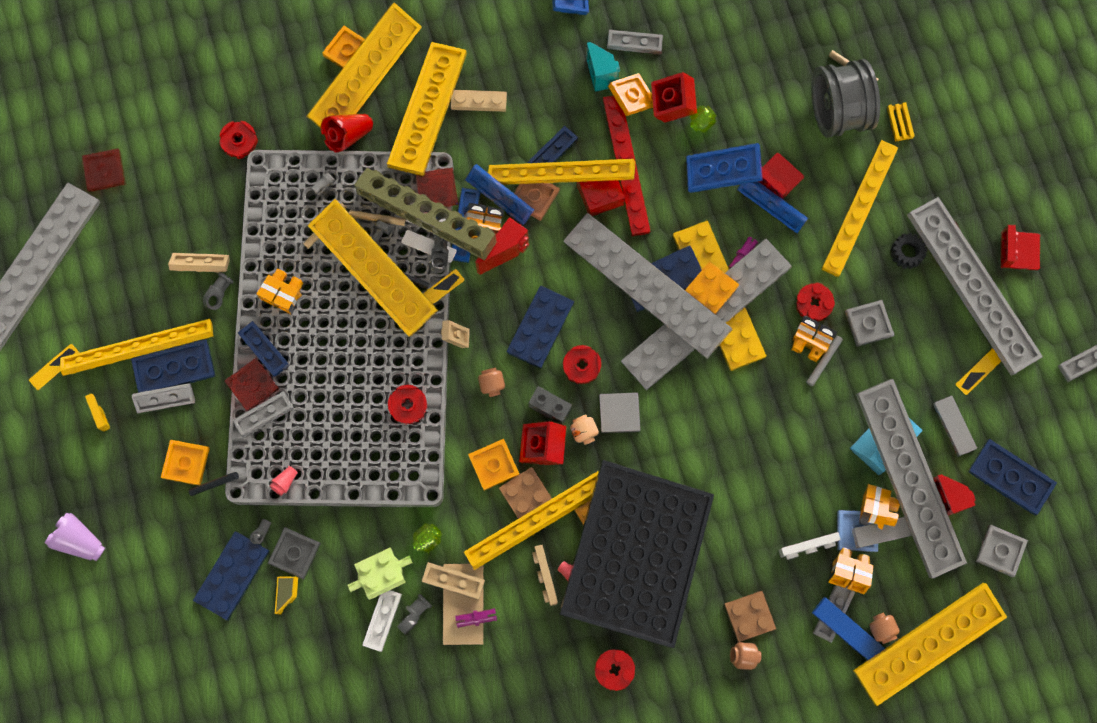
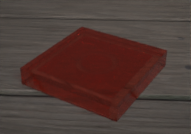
M119 148L82 156L86 185L89 192L126 185Z
M452 167L427 171L424 173V176L416 175L419 195L424 194L431 201L439 202L445 207L459 205Z
M257 358L224 380L247 412L279 390V387Z

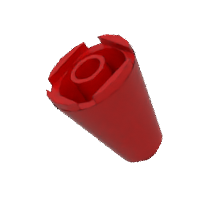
M367 114L330 115L322 120L321 134L325 135L326 140L324 142L331 151L335 153L342 152L372 130L373 120Z

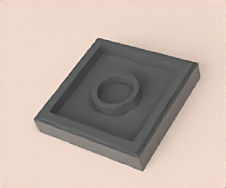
M284 527L268 564L301 579H305L321 543Z

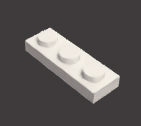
M837 532L779 549V554L781 558L786 556L788 560L798 557L799 552L805 551L806 554L816 552L817 547L824 546L825 549L836 546L835 542L841 539Z
M389 590L379 596L362 646L380 652L383 651L402 594Z

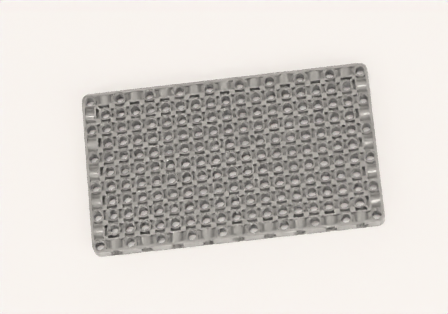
M254 150L248 155L226 473L227 475L237 472L239 478L226 483L225 494L229 501L237 505L438 507L443 502L448 342L442 340L441 329L442 322L449 320L450 292L433 304L434 306L442 304L444 308L441 311H437L424 324L423 328L418 329L409 337L402 329L396 328L397 323L385 310L377 309L380 304L367 290L360 291L362 285L350 272L342 273V269L345 266L332 252L328 255L324 254V251L329 248L319 238L310 247L314 249L311 254H305L307 248L303 243L310 237L306 236L307 232L312 231L308 224L332 202L327 201V198L332 195L335 196L334 199L340 204L343 203L347 207L348 213L350 210L379 215L390 214V216L394 217L395 214L371 201H364V197L357 194L354 185L366 168L372 171L377 170L388 179L393 178L398 184L410 187L419 195H426L435 203L439 202V198L446 197L447 200L445 202L439 203L452 211L454 167L452 157L448 153L432 152L424 176L388 168L387 162L391 152L342 151L335 153L334 151ZM262 160L260 164H255L256 161ZM293 161H300L297 165H292ZM331 161H337L335 165H329ZM369 161H373V162H374L373 165H371V166H366V163H367V162H369ZM442 162L448 163L445 167L439 166ZM329 173L336 179L333 182L334 185H330L319 197L311 187L323 177L322 174ZM274 178H280L278 182H272ZM293 178H299L297 182H291ZM312 178H317V181H316V182H314V183H310V182H309L310 179H312ZM350 178L355 179L352 183H346ZM404 179L411 180L408 184L402 183ZM423 179L429 180L427 184L420 183ZM255 195H260L259 199L252 200ZM274 195H279L276 200H271ZM298 195L295 200H290L291 196ZM312 195H315V196H316V198H315L314 200H312V201L308 200V198H309L310 196H312ZM348 196H354L351 201L345 200ZM272 213H278L275 218H270ZM291 213H297L294 218H288ZM310 213H315L313 218H307ZM355 219L365 231L371 232L369 236L372 238L377 230L375 227L376 222ZM407 221L405 226L388 224L393 230L387 237H381L378 245L382 250H389L387 255L399 268H407L405 274L430 283L429 288H431L450 273L451 263L448 262L444 273L437 274L429 267L431 255L426 253L423 256H419L418 252L420 250L401 243L403 237H400V234L407 230L417 234L426 232V237L434 240L433 233ZM253 230H258L256 235H250ZM272 230H277L275 235L269 236ZM290 231H296L293 236H287ZM276 248L274 253L268 254L269 249ZM288 249H295L292 254H286ZM405 249L408 251L406 255H399L401 250ZM441 260L433 261L436 267L443 266V262ZM250 266H256L254 271L248 272ZM275 266L273 271L267 272L268 267ZM287 267H294L291 272H285ZM306 267H313L310 272H304ZM325 267H332L328 273L323 272ZM277 268L287 273L284 283L289 284L293 276L301 279L303 282L300 290L302 296L298 298L292 315L276 306L265 309L266 302L260 300L256 295L268 275L272 276ZM419 268L426 269L423 274H418L417 270ZM307 284L312 285L311 288H310V290H308V291H304V290H303V287H304L305 285H307ZM324 285H331L329 290L322 291ZM344 285L350 286L347 291H341V287ZM248 302H253L251 308H245ZM304 303H311L309 308L302 309ZM330 303L327 309H321L322 304ZM348 303L349 306L346 309H340L341 304ZM367 303L366 309H359L360 304ZM271 320L270 326L263 327L265 321ZM252 321L270 339V342L283 357H288L290 366L276 377L270 373L264 364H261L260 359L248 345H243L244 340L238 334L240 330ZM284 321H291L288 327H282ZM310 321L307 327H301L302 322ZM323 321H328L329 324L327 327H320V324ZM342 321L348 322L345 328H339V324ZM360 322H367L366 327L358 328ZM379 322L386 323L384 328H377ZM284 339L290 340L288 345L281 346V342ZM303 339L309 340L306 346H300V342ZM321 340H328L325 346H319ZM340 340H347L345 346H338ZM366 340V344L363 347H358V341ZM379 340L385 341V345L382 347H377L376 343ZM403 340L405 343L402 347L398 348L395 346L397 341ZM416 341L424 342L422 347H414ZM434 342H443L440 348L433 347ZM301 358H308L306 364L299 365ZM321 358H327L324 365H318V361ZM340 358L346 359L343 365H337V361ZM364 358L365 363L363 365H356L358 359ZM380 358L385 360L383 365H375L376 360ZM397 359L404 360L401 366L394 365ZM416 359L423 360L420 366H414L413 363ZM248 375V381L241 383V378ZM262 376H268V380L265 383H260ZM287 376L285 383H279L280 377ZM301 376H306V381L299 384L298 379ZM321 376L326 377V380H325L324 383H322V384H318V383H317V379H318L319 377H321ZM339 377H345V381L342 384H336V380ZM358 377L365 378L362 384H355ZM383 377L384 381L382 384H374L376 378ZM397 377L403 378V382L400 385L393 384ZM419 377L422 379L420 385L413 384L415 378ZM433 379H442L439 385L435 386L432 384ZM414 385L424 393L427 399V411L420 422L414 424L392 422L393 417L388 410V399L399 386ZM284 391L294 409L285 414L284 420L279 422L275 419L242 438L232 420L239 417L241 413H246L262 404L263 402L258 400L262 394L267 395L265 400L267 401ZM305 395V400L301 403H298V396ZM319 395H324V401L317 403L316 398ZM339 395H343V402L336 403V397ZM357 396H363L364 399L361 403L357 404L354 402ZM382 396L383 400L381 403L376 404L373 402L374 398ZM409 400L402 404V407L410 409L413 406V403H410ZM301 413L304 414V419L300 422H297V415ZM318 414H324L322 421L315 422V417ZM343 414L342 421H334L336 415ZM356 415H363V419L360 422L356 423L353 421ZM375 415H382V420L380 422H373V417ZM438 415L441 417L440 421L436 424L431 423V418ZM264 432V438L259 441L256 440L257 434ZM279 432H283V439L277 441L275 439L276 435ZM300 432L303 433V438L300 441H295V435ZM317 433H323V438L320 441H314V436ZM342 433L340 441L336 442L333 440L335 434ZM356 433L362 434V438L358 442L353 441V436ZM374 434H381L380 441H372ZM394 434L401 435V439L398 442L391 441V437ZM419 434L420 440L415 443L411 442V436ZM244 451L243 457L237 460V452ZM258 451H263V457L256 460L255 454ZM278 451H282V458L279 460H275V454ZM299 451L302 452L301 459L294 460V454ZM316 452H322V457L319 460H313V455ZM341 452V458L338 461H334L332 459L333 454ZM354 453H361V458L358 461L352 460ZM380 453L381 457L378 461H372V454ZM393 453L400 454L398 461L393 462L390 460ZM413 453L420 455L419 460L416 462L410 461V456ZM433 453L439 455V459L436 462L429 461V457ZM288 466H291L296 471H301V477L293 480L287 493H284L277 499L272 498L274 491L269 486L272 483L271 480L274 479L273 474L276 471L280 470L283 472ZM261 470L262 476L259 479H254V473ZM315 471H320L321 477L313 480L312 474ZM335 471H339L341 473L340 478L332 480V474ZM353 472H360L359 479L351 480ZM373 472L380 473V477L376 481L370 480ZM393 472L399 473V478L396 481L390 480V475ZM413 472L419 474V478L416 481L409 480V476ZM241 489L240 497L234 498V491ZM319 490L320 496L317 499H311L312 492ZM353 491H359V497L356 500L350 499V494ZM396 491L399 493L398 498L394 501L389 500V494ZM429 493H438V498L435 501H429Z

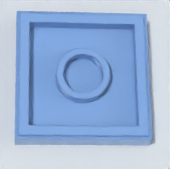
M837 511V532L841 539L837 542V550L847 548L851 551L878 552V544L856 548L851 529L865 526L859 524L861 511Z

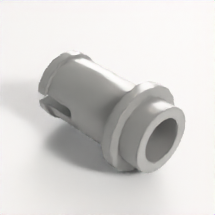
M329 173L322 174L323 177L311 187L319 197L330 185H334L335 179Z

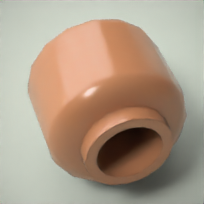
M496 368L483 370L481 375L478 376L481 392L489 394V397L500 395V390L505 388L503 374L500 370H496Z
M883 612L873 617L874 621L870 623L869 627L877 642L882 641L885 644L898 638L897 635L900 630L892 615L885 616Z
M739 642L730 650V661L738 669L753 670L761 661V652L758 651L757 646L753 643Z

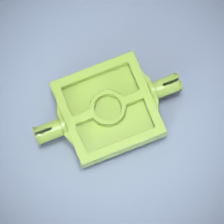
M390 547L354 564L358 572V580L348 584V588L352 592L362 587L370 600L406 583L402 575V568L413 562L410 556L398 560Z

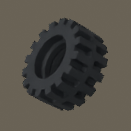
M912 233L902 234L891 247L890 251L892 252L890 255L893 257L892 261L894 263L897 262L898 267L900 265L903 266V269L917 267L927 255L925 242H922L923 239L921 237L918 238L917 234H914V236ZM902 246H912L916 251L915 257H906L901 251Z

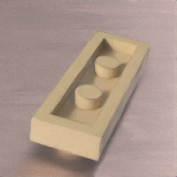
M454 90L451 97V110L506 112L507 92Z
M172 253L168 265L169 270L219 273L227 271L230 259L229 255Z
M543 545L535 546L536 552H532L535 564L539 563L541 571L537 572L540 583L544 582L546 590L542 591L545 603L549 602L550 606L558 604Z
M428 562L422 582L479 600L485 580Z

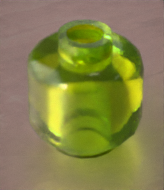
M701 105L697 108L696 114L690 115L692 122L689 124L696 132L700 130L702 133H705L715 125L717 115L708 105L706 107Z
M425 523L413 533L414 542L412 544L417 551L430 553L441 543L442 533L436 525Z

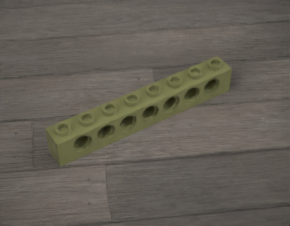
M366 168L354 185L358 195L483 260L487 258L497 243L496 235L492 229L478 225L473 219L468 220L462 217L459 212L451 211L443 204L431 201L424 194L419 195L415 193L410 187L398 184L393 178L388 179L377 170L372 171Z

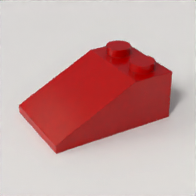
M509 217L496 234L497 243L487 258L483 260L478 257L475 261L477 273L481 275L517 257L520 252L524 253L529 246L528 230Z

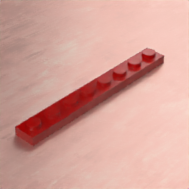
M614 95L603 97L615 160L634 159L635 161L626 115ZM635 161L634 179L620 180L625 196V207L632 236L650 233Z

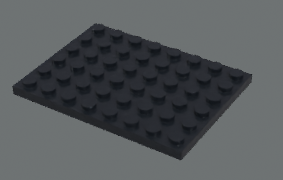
M602 460L559 615L666 647L675 648L714 494Z

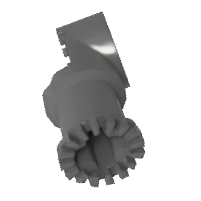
M434 234V247L432 248L429 267L433 272L441 273L448 264V241L445 239L441 240V237ZM441 260L443 262V266L436 267L433 261Z
M219 272V277L213 285H210L202 299L204 306L212 310L221 307L222 298L225 296L224 292L234 282L230 277L227 278V275L225 276L221 272ZM211 296L217 298V302L213 306H210L208 303Z
M419 594L418 599L412 605L406 607L411 614L404 618V621L402 620L403 623L400 622V625L397 627L406 635L418 623L419 616L427 608H431L432 605Z

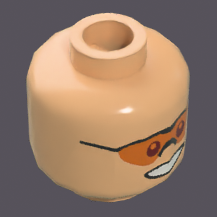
M583 415L572 421L573 424L570 426L576 442H583L584 445L595 441L594 437L598 435L599 431L593 418Z

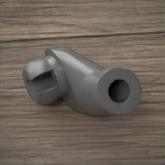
M262 519L259 527L250 535V541L253 544H261L271 522Z

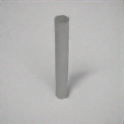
M836 336L807 380L806 383L813 386L843 340L840 336Z

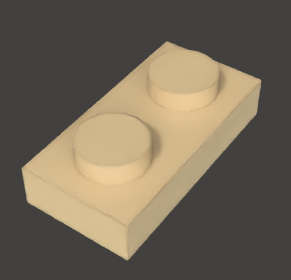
M450 320L443 321L441 329L442 340L460 348H469V329Z

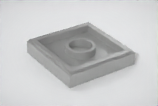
M882 300L845 311L857 347L894 336Z
M638 393L599 395L601 433L640 432Z
M989 525L975 562L1008 576L1015 577L1028 540Z

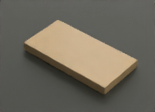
M444 564L445 568L483 579V565L474 570L471 564ZM443 589V645H483V623H480V626L470 625L457 628L456 623L464 622L465 620L456 621L455 618L456 615L470 614L475 610L477 612L483 611V589L479 600Z

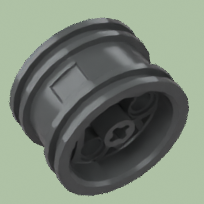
M866 59L849 61L846 66L842 67L826 65L825 67L820 66L814 69L811 81L812 105L817 125L823 136L829 138L840 136L847 130L855 129L858 132H863L865 130H874L877 127L880 117L879 87L874 70Z

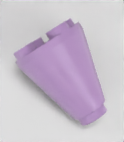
M66 513L64 517L62 516L56 524L58 529L51 533L45 541V544L53 550L87 560L93 559L97 561L105 550V547L101 546L102 543L72 513Z

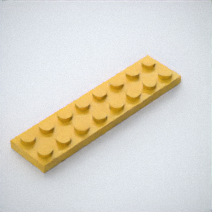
M392 3L307 114V117L321 128L322 120L330 115L357 114L422 26L397 4Z
M431 42L387 162L388 168L424 176L465 61L466 50Z
M336 199L308 224V227L409 337L438 311Z
M708 221L673 233L672 236L678 250L690 245L701 269L710 261L724 273L729 270ZM743 308L726 323L732 328V331L719 345L730 371L766 358L746 308Z
M982 583L853 671L874 705L878 706L1006 619L1007 616L988 585Z

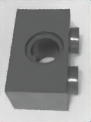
M538 386L529 401V408L563 425L572 410V404Z

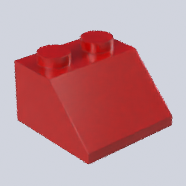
M550 421L523 424L519 462L541 465L563 464L566 426Z
M942 474L933 478L948 516L975 506V496L971 490L969 491L968 486Z

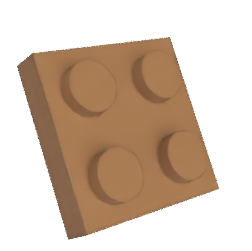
M532 467L499 487V490L518 519L552 499Z
M762 591L724 604L737 642L776 629Z

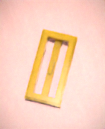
M906 102L901 105H888L887 111L895 142L913 139L914 132ZM900 109H902V113H903V117H904V121H905V125H906V129H907L908 135L906 134V130H905V126H904V122H903V118H902V114H901V110H900ZM894 110H896V114H897V118H898V123H899V127H900L902 136H899V132H898V128H897V124H896V120H895V116H894V112H893Z

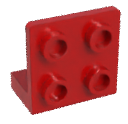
M776 153L762 167L763 181L758 182L781 199H784L804 179V175L781 154Z
M1007 225L1001 232V268L1039 270L1040 234L1016 232V225Z

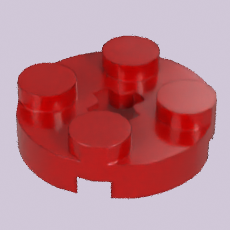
M245 121L229 122L220 131V146L223 151L237 159H242L249 155L258 143L255 130ZM236 136H243L242 141L235 143L236 140L234 138Z
M822 283L804 286L796 298V309L800 316L804 317L805 315L817 322L826 319L835 306L832 292ZM812 298L819 300L818 307L810 304Z
M575 346L564 357V373L571 382L577 384L590 383L600 373L601 358L589 346ZM580 360H584V363H587L588 366L580 369V367H577V364L580 363Z
M402 385L396 388L392 395H390L388 410L395 421L401 424H414L423 419L427 411V399L424 393L414 385ZM406 400H409L410 403H413V406H411L410 409L402 407V404L406 403Z
M608 650L596 662V679L603 687L609 690L617 691L626 688L635 675V665L632 658L621 650ZM612 664L620 667L621 670L618 671V676H615L614 673L610 674L609 670L612 669Z

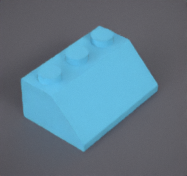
M910 419L917 437L923 430ZM868 429L850 449L876 474L880 475L886 469L871 431Z

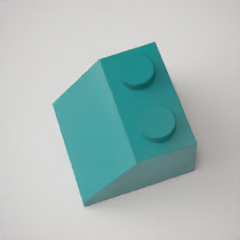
M591 42L587 43L586 60L594 91L609 89L608 86L611 82L619 80V63L614 60L613 54Z

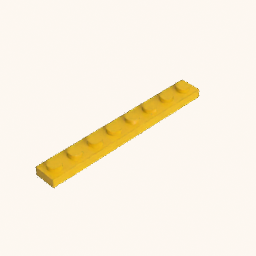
M883 140L879 143L822 270L837 277L840 276L898 147Z
M634 159L489 165L488 173L503 185L633 180L635 161Z
M207 319L60 358V371L65 376L213 337V325L211 320Z
M599 471L464 551L473 569L476 570L590 501Z

